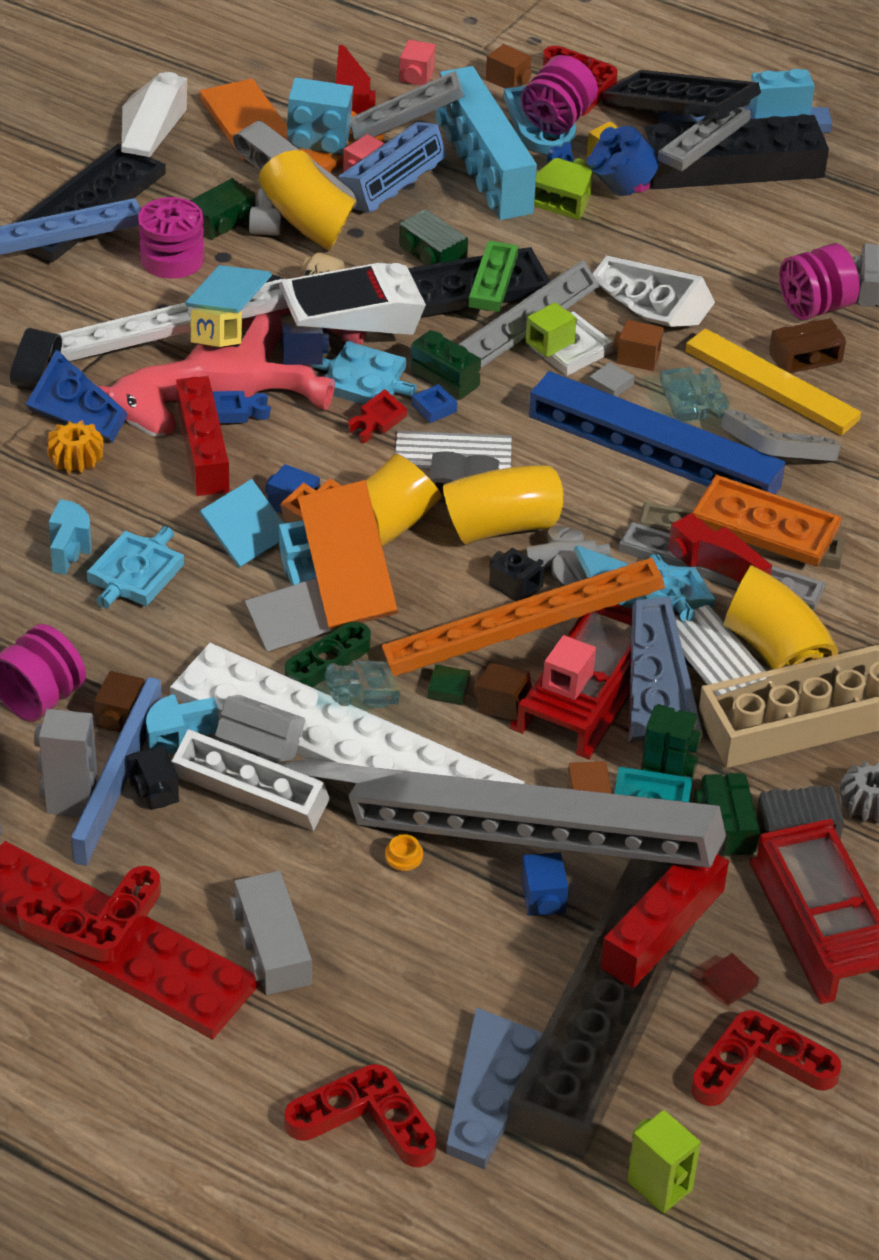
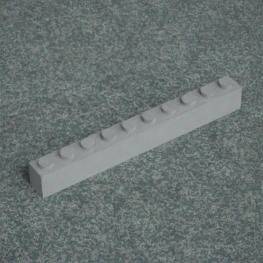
M393 769L385 770L403 773L356 783L348 796L357 825L708 868L711 867L726 837L720 806Z

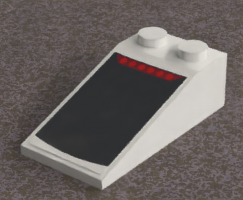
M399 263L368 264L281 280L279 284L297 326L413 335L426 306L407 266Z

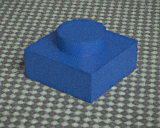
M439 384L412 395V406L429 423L457 412L458 402Z

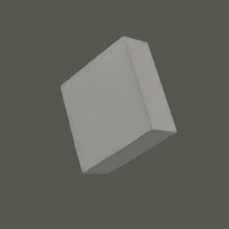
M609 362L589 376V386L618 397L634 385L635 376Z

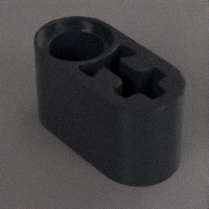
M27 328L11 367V384L34 390L56 350L61 353V335Z

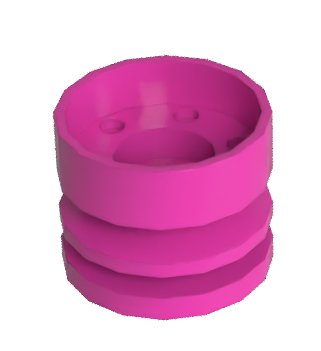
M558 55L552 57L521 92L520 102L523 112L538 129L548 134L560 135L568 132L597 98L598 86L590 69L581 61L571 56Z
M177 197L159 198L143 206L138 214L140 259L144 269L157 277L168 279L183 278L198 271L205 260L202 210L195 203Z
M838 243L813 249L811 253L804 252L787 257L780 265L779 282L783 299L788 309L800 320L811 319L815 316L826 314L827 311H835L851 306L858 299L860 287L856 265L849 252Z
M40 623L33 626L26 634L17 638L15 644L4 648L0 652V700L12 713L23 720L30 722L40 720L45 716L47 709L55 708L59 700L70 696L71 692L80 688L86 679V670L80 654L60 631L50 625Z

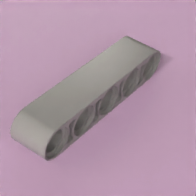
M255 121L233 135V145L236 151L260 171L274 156L286 151L299 150L262 121ZM313 160L319 170L334 185L356 199L353 191L347 185Z

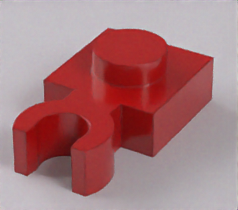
M384 389L361 406L362 416H355L349 420L348 431L352 433L358 428L364 429L359 434V441L362 444L366 443L372 438L375 429L384 434L407 417V408Z

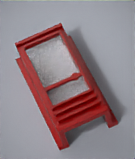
M620 605L584 614L579 617L567 637L596 647L593 675L576 700L542 688V672L525 699L522 698L518 704L517 721L511 722V730L523 734L535 716L578 732L576 755L590 760L630 697L632 610Z
M832 818L761 834L757 857L750 858L749 861L820 1005L835 1001L840 979L879 970V911L835 831Z

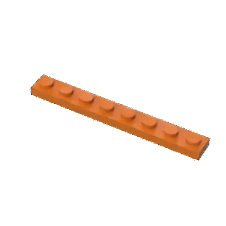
M648 558L383 644L382 648L391 674L394 677L427 665L446 661L449 658L467 652L480 650L483 647L504 640H511L538 629H545L551 625L572 618H578L587 613L612 607L627 600L649 595L652 592L664 589V581L653 558Z

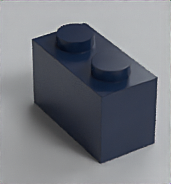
M281 314L283 364L323 365V354L329 353L327 328L297 326L292 314Z

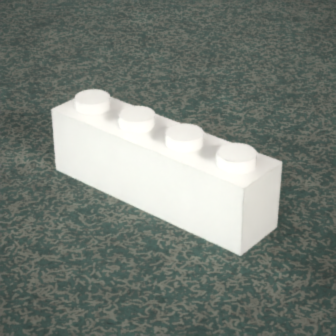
M190 729L187 730L172 760L180 779L311 831L315 830L330 799L324 782Z

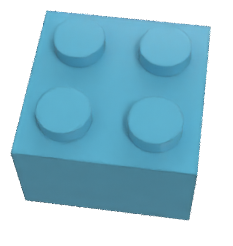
M295 77L288 101L287 141L297 148L343 155V149L347 147L350 136L353 86Z

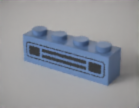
M414 123L339 175V180L347 185L356 197L357 204L353 209L362 210L364 213L372 212L378 209L379 204L387 198L396 196L401 188L417 181L418 176L425 171L435 168L437 163L447 156L438 124Z

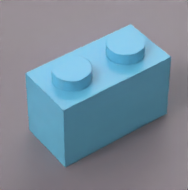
M792 69L790 71L752 73L751 82H759L761 94L751 99L749 104L755 119L769 118L771 116L811 115L815 85L808 70Z

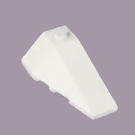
M173 72L159 73L131 95L122 106L121 152L150 157L187 110L186 77H180Z
M607 255L593 272V276L601 289L649 322L670 327L699 325L715 303L702 276Z

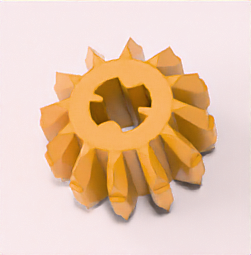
M68 420L67 425L58 424L55 431L49 432L47 456L50 462L55 465L56 470L66 469L67 474H70L72 471H79L82 474L85 468L94 470L95 464L102 462L103 437H101V432L96 430L94 424L85 425L83 420L78 423H72Z

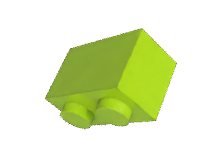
M665 1110L652 1119H644L634 1129L627 1179L631 1186L663 1214L693 1190L701 1145L699 1139Z

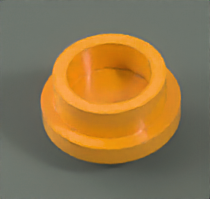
M405 834L398 835L387 845L385 859L392 868L400 871H409L417 868L422 863L423 848L415 837Z

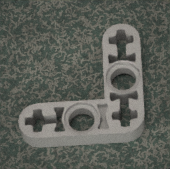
M725 410L720 426L755 450L772 456L836 461L841 448L839 441L829 437L777 432L753 416L737 410Z

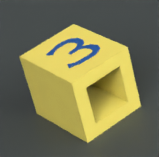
M202 308L191 310V342L216 347L241 344L242 311L232 313Z

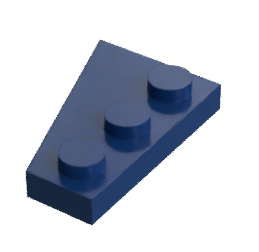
M58 350L54 353L26 403L29 410L66 425L68 420L72 423H78L83 420L85 425L94 424L96 430L101 432V437L113 443L128 416L119 404L89 380L81 370L70 363Z

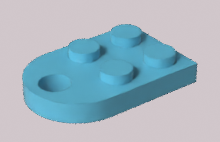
M526 86L504 88L503 98L517 135L527 148L538 153L548 154L549 150L554 146L562 147L564 142L573 144L576 122L566 133L560 135L548 134L531 123L523 112L520 99L521 92ZM552 137L555 138L556 141H548L545 138Z

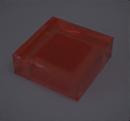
M731 953L704 971L702 981L730 1006L758 987L759 977Z

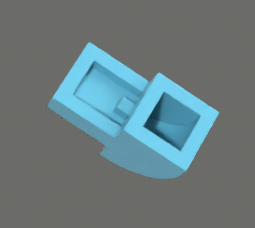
M60 499L49 520L52 572L66 575L71 563L77 562L80 553L91 554L92 539L90 518L87 511L74 502Z
M303 520L279 524L280 554L285 576H289L291 586L317 578Z
M175 694L156 702L149 710L146 719L148 750L164 746L167 755L176 753L188 729L202 735L216 733L218 727V706L215 698L178 704Z

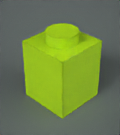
M554 302L527 317L525 342L547 358L575 343L577 317Z

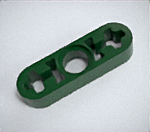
M361 622L344 624L288 659L285 663V676L313 688L370 650L371 631L369 627ZM331 652L336 654L337 657L332 660H324L319 655Z

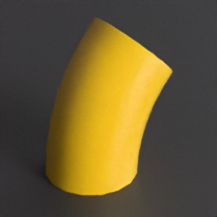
M291 150L274 156L264 165L259 174L258 180L261 188L281 215L306 237L330 251L357 200L334 185L319 170L310 155L304 151Z
M394 454L384 465L366 479L382 547L413 526L441 499V493L435 484L415 464L400 454Z
M528 465L497 469L460 478L443 485L445 501L451 519L465 545L508 533L549 529L560 518L563 507L564 493L561 479L557 471L547 465Z
M751 565L735 593L723 626L750 643L761 654L771 670L837 655L838 647L830 632L809 605L788 586L770 574Z

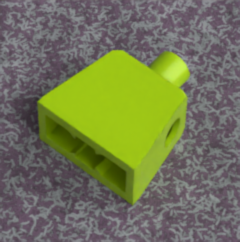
M555 158L536 173L534 207L580 221L592 192L593 171L589 168L587 162L580 158L575 159L573 162Z

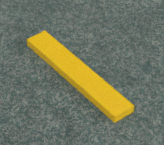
M706 328L686 343L685 352L840 436L860 421L861 411Z

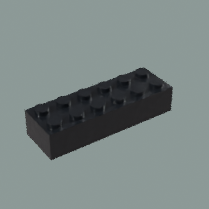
M800 114L788 117L750 118L747 123L683 171L659 161L658 169L650 183L652 189L825 178L829 147L815 115ZM689 121L679 124L658 123L643 126V137L653 147L658 157L659 150L697 122Z

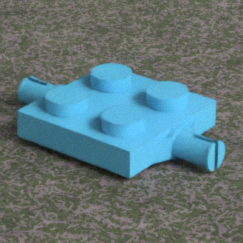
M350 341L346 342L339 355L334 359L323 358V365H311L313 369L327 372L325 377L334 379L335 389L333 396L362 405L384 389L391 395L399 393L411 398L417 390L416 384L400 380L406 368V358Z
M163 526L152 538L141 537L125 530L87 571V581L106 589L96 599L100 607L104 606V609H108L115 599L120 596L147 607L184 566V554L169 549L166 546L168 541L174 537V532L171 528L168 527L167 529V526Z
M655 554L649 557L653 558L660 571L665 588L646 596L638 597L639 600L670 597L673 611L679 614L683 622H685L686 618L687 621H691L694 618V609L709 605L712 609L714 608L715 598L696 567L667 565L659 554H657V557Z

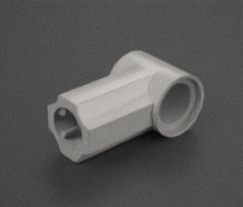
M259 189L256 205L251 207L249 233L281 236L283 216L268 199L263 189Z

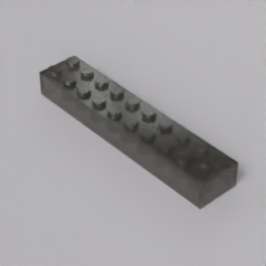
M727 836L717 853L724 857ZM630 859L508 1101L506 1131L584 1160L695 923L634 989L600 968L604 937L675 863Z

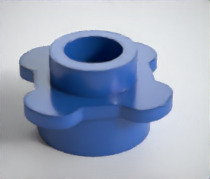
M564 142L562 147H552L547 155V164L555 158L573 162L574 157L571 153V144Z

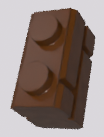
M831 318L819 321L813 320L808 323L773 330L769 351L774 362L778 363V367L791 374L797 371H805L843 362L846 339L841 331L837 330V326Z

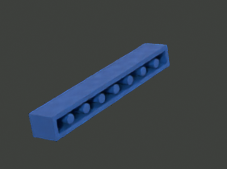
M548 371L530 392V418L706 487L710 485L715 475L775 495L782 486L786 461L554 372Z

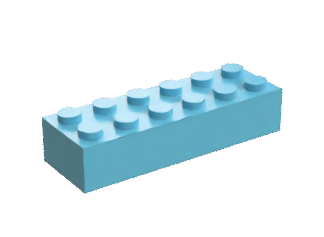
M473 66L441 71L440 77L453 71L457 72L465 97L436 109L435 117L437 124L444 129L448 142H452L458 158H462L467 172L475 179L479 192H483L487 198L489 208L495 211L500 220L533 214L537 164Z

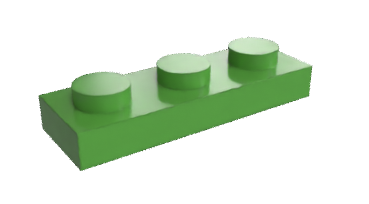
M494 241L487 242L469 296V307L500 312L518 256V245Z

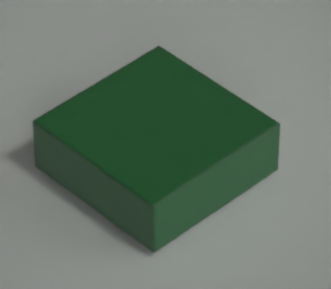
M435 664L428 687L427 698L463 705L470 682L471 671Z

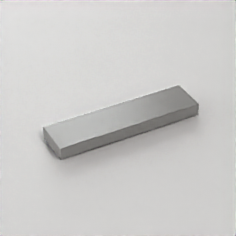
M453 71L351 117L354 139L357 141L366 134L375 137L465 97L457 72Z
M738 107L731 111L728 117L720 120H714L713 117L705 116L659 150L658 160L683 171L750 120L751 111Z

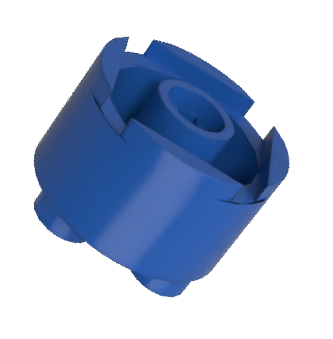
M622 126L616 129L608 127L602 131L599 142L587 159V164L613 194L627 196L635 193L636 191L633 188L642 183L645 186L650 182L658 169L659 160L653 147L636 128Z

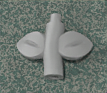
M566 526L551 527L546 535L548 543L526 547V556L534 561L538 559L545 561V568L552 567L553 577L562 586L587 579L586 573L574 551L576 545L609 557L611 556L609 544L596 545L595 540H584L585 538L581 530Z

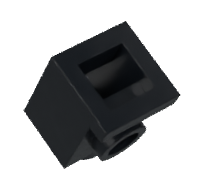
M513 547L506 553L498 551L491 558L489 563V585L514 601L531 597L543 587L545 561L541 559L534 561Z
M164 746L127 756L129 782L131 786L134 785L139 798L145 797L150 810L164 808L179 802L178 776Z

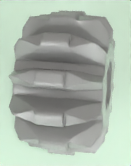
M864 760L859 767L851 765L847 774L841 779L839 790H841V806L848 808L849 817L860 815L863 823L868 818H873L879 824V762L873 766Z

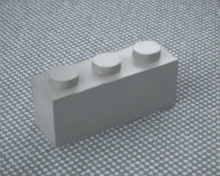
M47 709L43 724H37L34 733V746L40 747L37 758V772L43 773L40 782V798H45L47 814L81 817L98 781L93 714Z
M275 871L235 880V897L229 898L230 909L234 921L240 920L243 926L239 928L241 943L244 951L251 950L253 957L250 958V968L254 974L255 981L261 980L266 995L312 985V958L281 872Z

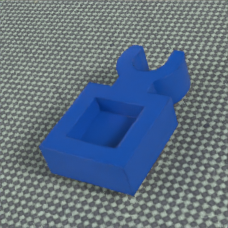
M212 391L220 423H247L249 416L261 420L270 417L271 407L267 406V394L257 393L251 397H245L244 391Z

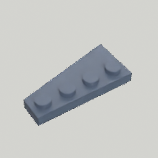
M670 597L636 600L632 606L629 743L645 741L646 726L652 710L657 704L672 707L676 712L683 710L695 713L698 717ZM698 717L696 730L701 731L702 729Z
M476 1008L447 1141V1155L485 1169L549 1047L550 1035Z

